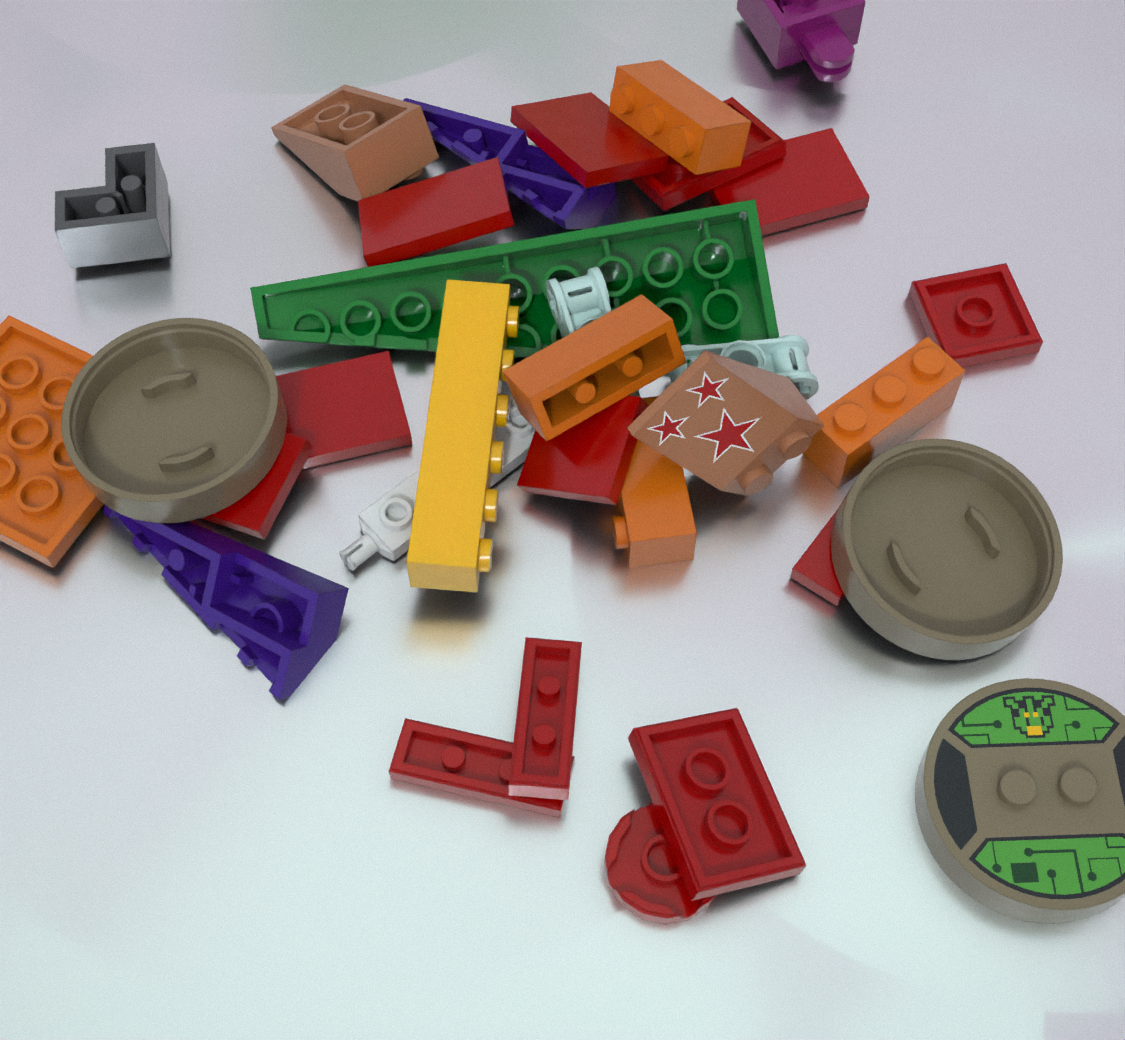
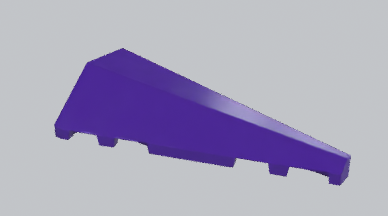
M408 98L403 100L420 105L432 138L471 165L498 157L507 190L565 229L596 227L617 196L615 182L584 188L542 149L528 145L525 130Z
M105 505L104 513L108 518H118L134 535L131 543L140 552H150L164 567L161 575L212 630L222 629L240 649L237 657L245 666H256L272 683L269 692L279 700L289 698L337 640L349 588L190 521L179 523L145 522L121 515Z

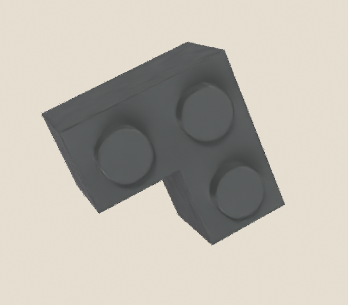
M155 143L105 148V186L55 191V232L71 268L170 257L168 182Z

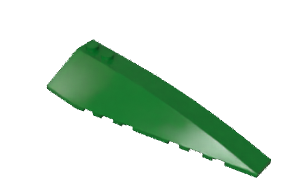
M755 199L250 288L259 339L437 352L447 279L510 284V306H519L520 314L517 338L508 337L506 349L514 350L515 358H527L562 339L558 324L555 322L547 299L546 280L556 278L558 282L587 275L589 268L598 267L606 282L611 310L642 294L673 319L681 346L730 343L738 340L752 341L779 337Z

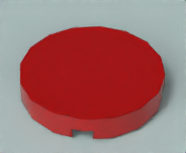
M653 802L649 803V806L641 807L636 811L633 809L621 817L609 835L604 866L609 888L622 907L642 920L661 924L690 920L708 908L716 895L691 901Z

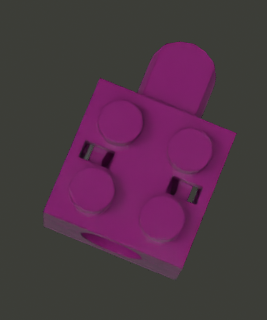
M738 0L737 11L775 69L805 60L818 80L834 82L845 78L851 71L855 52L853 45L858 43L866 2L865 0Z

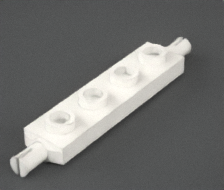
M514 399L509 402L507 427H497L496 441H504L503 467L501 474L491 475L490 487L525 461L535 429L519 413ZM420 469L358 514L363 536L339 552L345 565L348 564L350 570H356L359 565L376 552L395 561L408 551Z

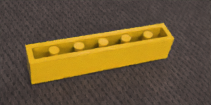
M448 279L446 282L406 562L410 587L477 593L480 572L490 573L493 539L484 538L486 522L496 523L498 489H490L492 474L502 473L504 441H496L497 427H507L509 414V395L501 394L502 382L506 381L503 371L514 365L515 351L506 348L508 337L517 338L520 314L519 306H510V284Z

